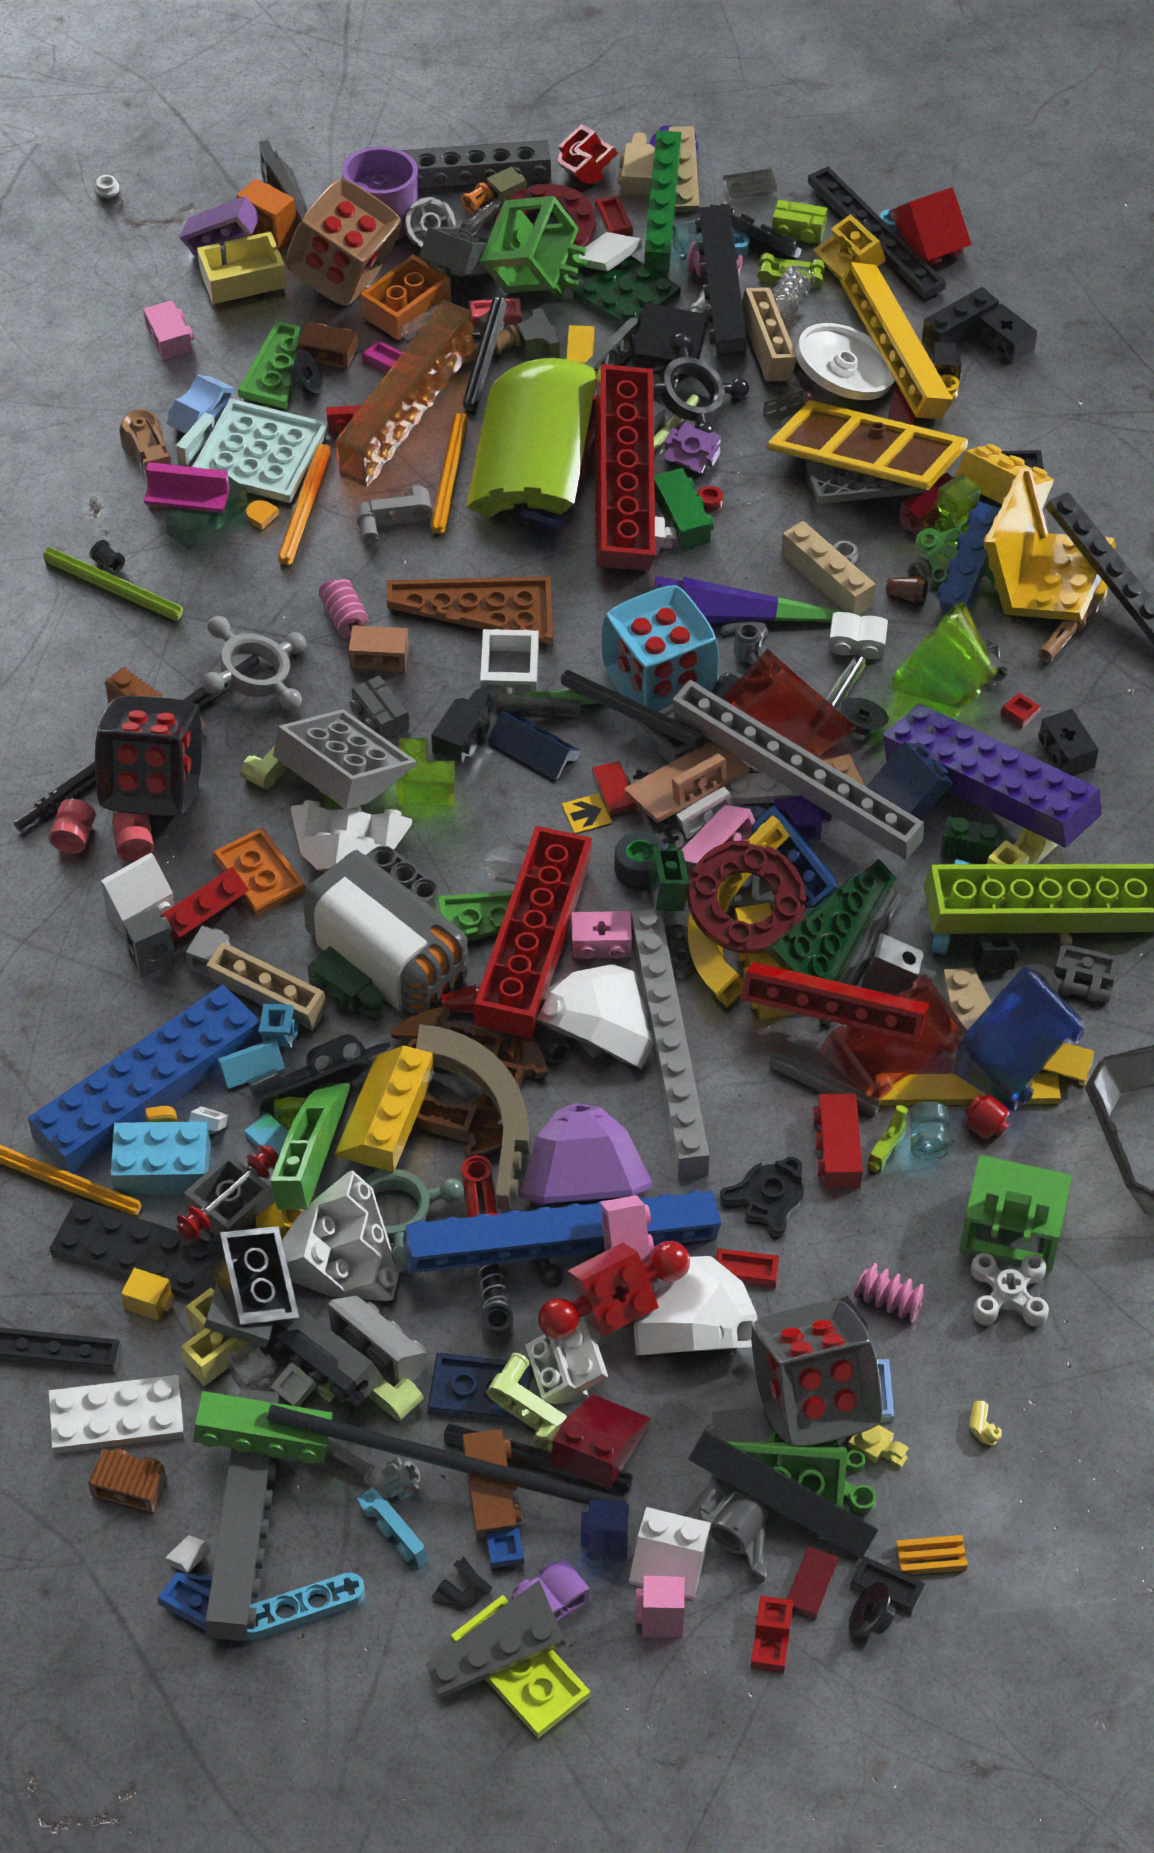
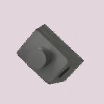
M880 933L867 962L861 987L906 997L909 996L914 983L931 988L936 971L920 967L924 954L922 950Z

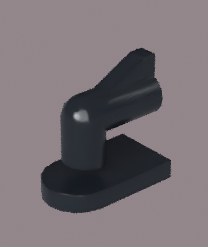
M464 1556L460 1561L457 1560L453 1564L457 1572L483 1592L489 1594L493 1588L478 1576ZM445 1579L439 1584L432 1598L439 1602L454 1604L459 1609L464 1610L473 1603L479 1593L469 1583L461 1591Z

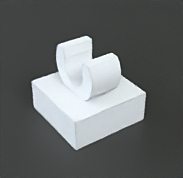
M655 516V555L658 556L661 547L672 549V539H676L677 535L675 528H665L664 518Z

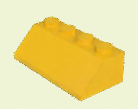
M401 1046L376 1055L339 1142L335 1157L390 1172L395 1171L434 1075L433 1053Z

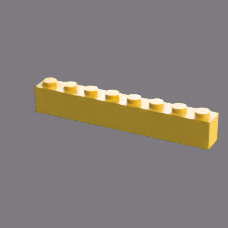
M851 262L841 280V284L915 417L943 419L953 398L877 265Z

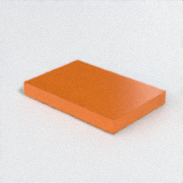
M263 827L212 851L213 859L221 870L225 872L233 866L248 887L249 891L242 898L255 916L306 891V884Z

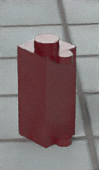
M946 472L929 490L924 489V493L914 494L901 503L899 522L904 528L910 530L915 535H918L924 529L933 527L954 511L970 502L969 495L965 493L966 486L955 481L954 477Z

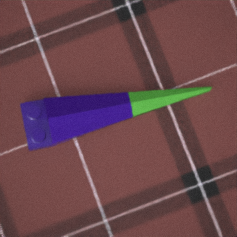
M656 576L653 588L655 590L672 585L680 587L688 594L709 623L737 621L832 622L833 613L843 612L683 577L682 581Z

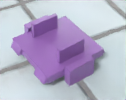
M685 422L679 431L672 428L664 441L665 449L667 450L664 459L703 473L706 466L713 467L721 453L719 446L721 435L714 432L707 433L695 428V425Z

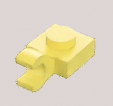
M880 1425L863 1433L853 1435L848 1446L851 1450H860L864 1453L865 1458L876 1464L883 1457L899 1468L908 1459V1456L905 1454L909 1450L906 1445L893 1441L894 1433Z

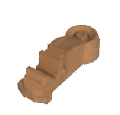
M137 409L128 412L123 417L119 428L122 448L128 454L135 456L148 487L146 475L148 462L171 465L169 453H166L162 427L156 415L149 410ZM148 505V506H149V509H154V510H165V509L171 508V507Z

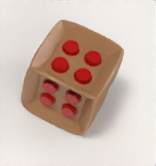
M339 178L331 183L316 199L297 226L286 255V266L296 277L323 296L340 305L348 306L366 289L365 286L372 282L383 263L387 260L398 236L401 219L389 206L363 188L348 180Z

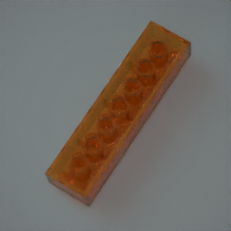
M445 300L442 301L335 440L340 476L368 487L373 479L379 476L383 465L387 460L392 459L396 448L407 439L411 428L420 422L422 414L427 407L433 405L436 395L440 390L445 389L449 378L460 369L466 355L472 353L475 342L473 341L471 310Z

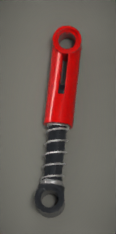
M479 1155L468 1157L464 1160L461 1168L467 1218L478 1214L497 1215L498 1210L491 1162ZM481 1197L483 1199L484 1213L479 1211L478 1198ZM502 1264L478 1266L480 1268L478 1276L482 1279L479 1284L483 1290L481 1298L485 1301L482 1307V1336L489 1345L504 1346L513 1338L514 1317L512 1310L505 1302L507 1298L503 1296L505 1286L501 1283L504 1277L500 1274ZM501 1323L504 1325L500 1327H495L492 1324Z

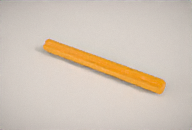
M456 413L453 416L430 524V531L433 534L438 533L441 535L445 532L467 427V415L464 413Z
M318 444L312 457L277 556L278 563L281 565L289 566L294 559L331 453L330 446L327 444Z
M0 1145V1164L127 1215L136 1217L141 1210L142 1203L137 1199Z

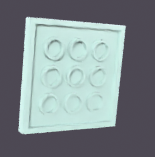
M230 398L192 467L228 471L230 488L291 503L310 466L317 445L322 444L329 431L328 422Z

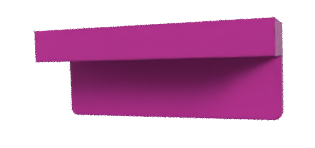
M148 462L146 468L148 487L144 497L145 505L224 512L230 491L228 471Z

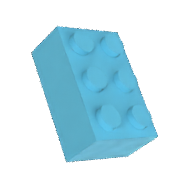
M207 1121L114 1123L110 1175L113 1190L125 1195L184 1194L189 1187L209 1171L210 1136Z

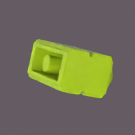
M778 199L772 219V228L776 230L774 235L780 238L782 235H786L794 240L821 244L826 228L828 208Z

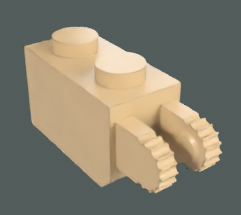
M637 132L633 134L632 142L626 143L625 153H620L619 168H623V170L618 169L617 184L622 185L621 195L650 197L655 147L647 144V135Z

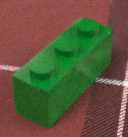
M683 468L654 475L655 501L668 527L676 529L677 538L675 541L679 549L682 550L710 542L711 530H714L713 519L710 514H706L701 496L696 495L692 478L687 477Z

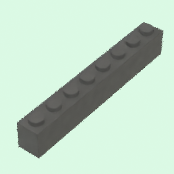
M240 1389L239 1397L279 1404L278 1392ZM231 1448L206 1616L205 1637L246 1641L248 1629L255 1628L257 1608H251L252 1598L259 1599L261 1578H255L256 1569H263L265 1549L259 1548L260 1539L267 1540L269 1519H263L264 1510L271 1511L273 1491L267 1490L268 1481L275 1482L277 1462H272V1457L267 1454L251 1451L239 1452Z

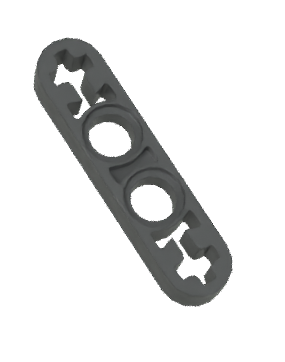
M630 318L585 363L594 369L596 377L600 364H606L608 354L609 361L607 365L620 366L634 352L632 350V341L634 335L639 333L640 325H637L638 318ZM622 339H623V340H624V346H623V349H622V351H621V342H622Z

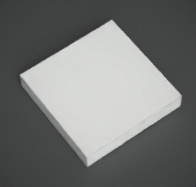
M606 232L585 247V256L579 254L578 258L587 260L585 265L587 268L608 272L642 247L640 238Z

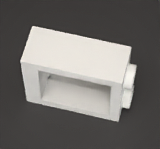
M483 629L480 688H486L490 692V699H495L498 694L537 691L539 631ZM490 651L531 652L530 673L489 672Z

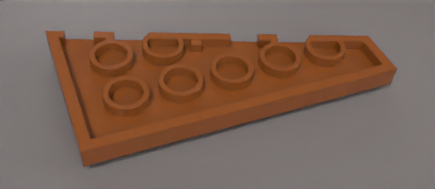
M551 576L387 580V608L478 629L539 631V642L553 645Z

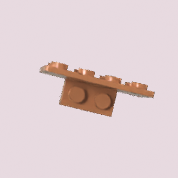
M710 741L625 787V794L653 820L660 822L748 774L749 766L736 755Z

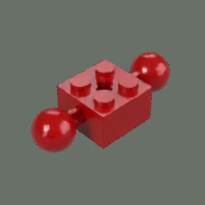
M665 1241L658 1244L652 1250L649 1262L642 1264L638 1251L625 1243H621L568 1270L578 1298L571 1302L563 1298L547 1301L541 1307L538 1314V1324L541 1331L551 1339H566L576 1331L579 1319L585 1316L586 1320L591 1322L592 1328L596 1332L606 1336L654 1311L659 1306L650 1282L656 1279L674 1282L683 1278L690 1268V1256L687 1249L678 1242Z

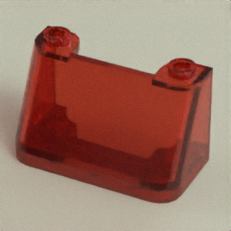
M768 648L723 698L724 701L816 757L847 738L856 729L845 716L811 688Z
M927 974L913 982V989L910 988L897 995L929 1004L924 1032L919 1042L841 1025L830 1032L820 1047V1051L826 1059L869 1098L876 1096L877 1099L884 1097L893 1089L891 1086L944 1052L947 1051L950 1055L964 1045L961 1040L966 1036L968 1030Z

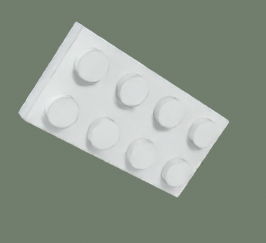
M179 1375L49 1390L53 1454L184 1438Z

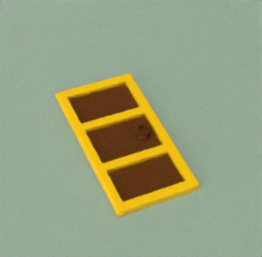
M809 400L768 442L767 449L929 490L967 448L968 439Z

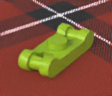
M765 253L760 257V267L757 272V278L760 281L818 288L822 285V274L825 270V263L822 260L815 259L811 262L780 259L775 258L769 253Z

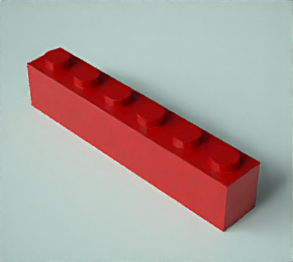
M753 962L746 971L741 1000L913 1042H919L924 1032L929 1008L928 1003Z

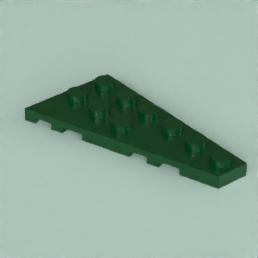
M880 859L870 861L767 947L765 951L782 969L838 982L885 893L892 888L897 878Z

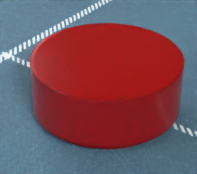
M705 486L698 490L697 496H701L705 511L713 512L722 507L723 492L719 488Z

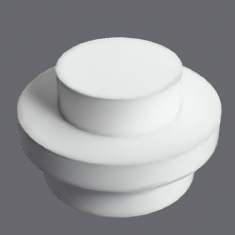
M102 175L97 178L94 185L95 193L100 197L110 198L119 192V183L111 175Z

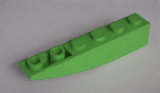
M320 1083L300 1108L287 1134L270 1180L277 1209L308 1210L350 1090L349 1083Z

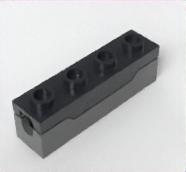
M298 1305L299 1318L297 1320L273 1322L270 1333L272 1339L269 1341V1344L281 1355L287 1352L290 1355L288 1357L290 1361L302 1371L305 1368L310 1370L309 1375L319 1385L323 1387L327 1383L330 1386L329 1390L341 1402L347 1399L358 1407L364 1398L384 1379L372 1361Z

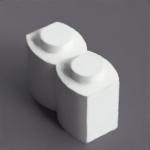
M848 612L833 613L828 651L841 656L858 654L859 656L863 655L866 659L883 658L888 620L878 616L860 617Z

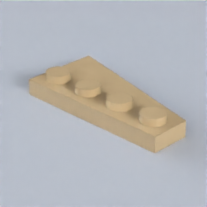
M694 126L669 127V131L682 132L675 213L699 212Z

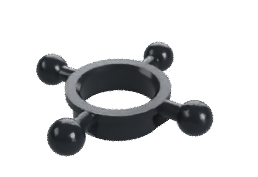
M676 333L671 338L670 346L674 352L678 353L679 358L673 360L667 366L663 373L662 382H654L653 380V394L658 393L665 406L677 417L696 422V428L699 430L715 433L714 427L707 423L706 416L719 408L725 394H730L736 399L746 397L749 393V384L742 378H736L730 383H723L719 374L709 364L689 356L688 350L691 346L689 336L685 333ZM685 374L700 381L709 393L710 403L706 406L698 407L689 405L681 400L673 389L672 376Z

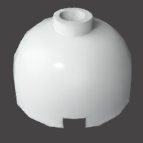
M433 197L419 199L412 204L406 213L404 226L411 242L422 248L428 227H455L456 221L454 213L447 203Z

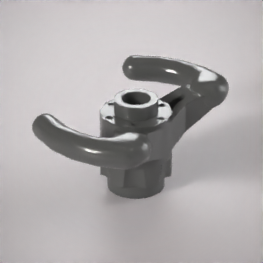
M737 621L722 626L720 630L722 635L726 636L735 632L734 654L736 658L742 662L750 663L757 674L742 675L734 672L730 673L736 675L743 685H759L769 682L773 671L764 658L762 651V639L768 633L766 625L757 621Z

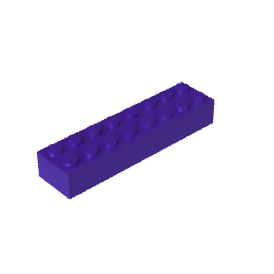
M920 703L883 734L887 761L904 741L913 744L919 742L930 750V758L934 762H939L947 769V776L953 782L948 791L1064 848L1069 846L1102 815L1099 788Z

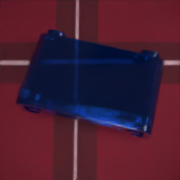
M1024 966L962 1037L957 1048L954 1074L983 1093L993 1095L1014 1112L1021 1103L1025 1105L1031 1099L1034 1093V1089L1031 1088L1033 1079L1064 1042L1069 1044L1074 1042L1077 1044L1082 1039L1086 1028L1083 1027L1084 1020L1037 972Z

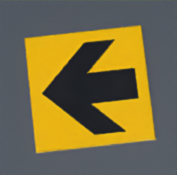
M599 793L561 803L574 833L612 823Z

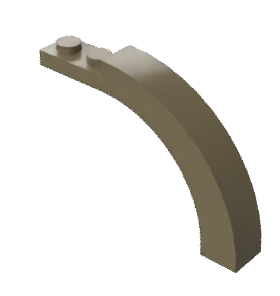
M419 1024L416 1049L433 1053L435 1068L456 1073L478 1086L493 1102L503 1124V1140L496 1187V1200L498 1209L510 1210L512 1198H517L518 1180L514 1179L515 1170H521L522 1154L530 1155L527 1111L518 1084L501 1060L480 1043L449 1029Z

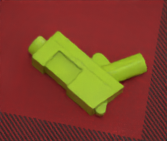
M896 1106L890 1125L871 1151L867 1168L870 1171L881 1172L886 1166V1160L892 1151L895 1152L904 1139L907 1129L905 1118L908 1112L905 1106Z

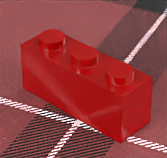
M232 866L165 911L160 917H166L171 926L172 933L169 936L172 942L175 943L246 894L249 889Z
M819 1094L818 1106H813V1125H819V1132H815V1151H821V1158H817V1177H823L824 1189L861 1188L863 1168L856 1094Z

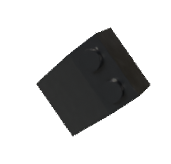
M279 1226L220 1232L206 1245L213 1277L238 1327L297 1320L299 1318Z

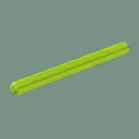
M48 547L43 553L44 562L167 618L178 621L183 615L182 606L57 549Z

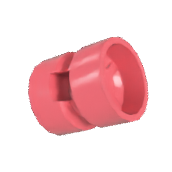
M78 799L62 801L55 817L57 820L54 821L49 834V842L56 849L65 853L75 854L82 852L96 817L93 807Z
M116 812L112 818L117 856L124 861L135 862L147 854L153 853L154 847L149 815Z

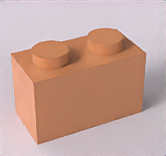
M352 625L349 645L350 669L405 672L409 648L408 628Z

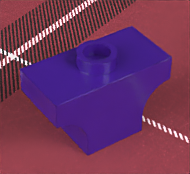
M801 795L774 799V807L784 815L807 841L821 840L822 824L831 820L832 815Z

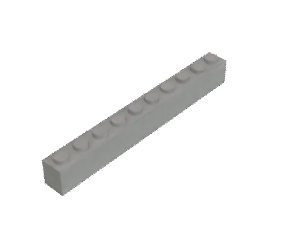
M689 680L673 698L674 718L700 731L703 736L904 860H907L923 841V821L692 680Z
M655 908L631 911L632 942L643 999L648 1014V1026L655 1041L653 1052L677 1177L681 1179L706 1176L709 1173L710 1154L662 913L660 910H655Z

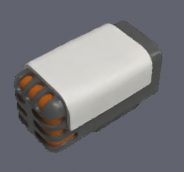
M378 846L366 855L359 850H353L316 879L305 891L303 897L305 927L316 938L318 947L325 951L331 946L372 979V987L399 1012L403 1013L407 1010L417 1015L429 1010L430 1003L437 1004L442 999V993L451 992L454 990L455 982L462 983L468 973V942L466 935L461 929L437 912L439 907L438 886L435 881L394 849L388 846Z

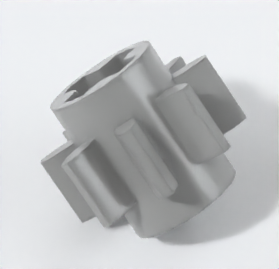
M396 1457L387 1462L386 1467L380 1470L382 1473L379 1478L380 1487L389 1497L398 1495L400 1501H403L413 1496L414 1491L419 1489L420 1473L416 1465L411 1461L407 1460L402 1463L400 1458Z

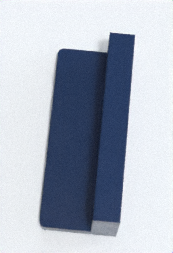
M501 711L488 738V742L553 780L559 779L567 760L577 761L581 752L580 749L515 712Z

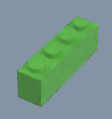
M202 1391L195 1422L193 1442L201 1443L207 1447L221 1446L233 1448L239 1452L263 1453L273 1458L287 1457L299 1459L304 1463L317 1462L324 1464L328 1436L267 1420L271 1404L332 1420L333 1413Z

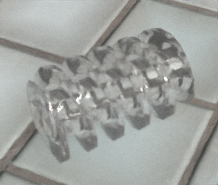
M792 265L786 268L772 290V295L783 321L791 320L794 317L799 306H801L814 285V275L803 266Z

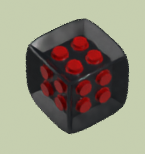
M123 696L115 698L107 706L99 721L95 741V781L100 807L116 812L161 816L177 815L185 812L197 792L202 766V725L198 705L186 700L163 697Z

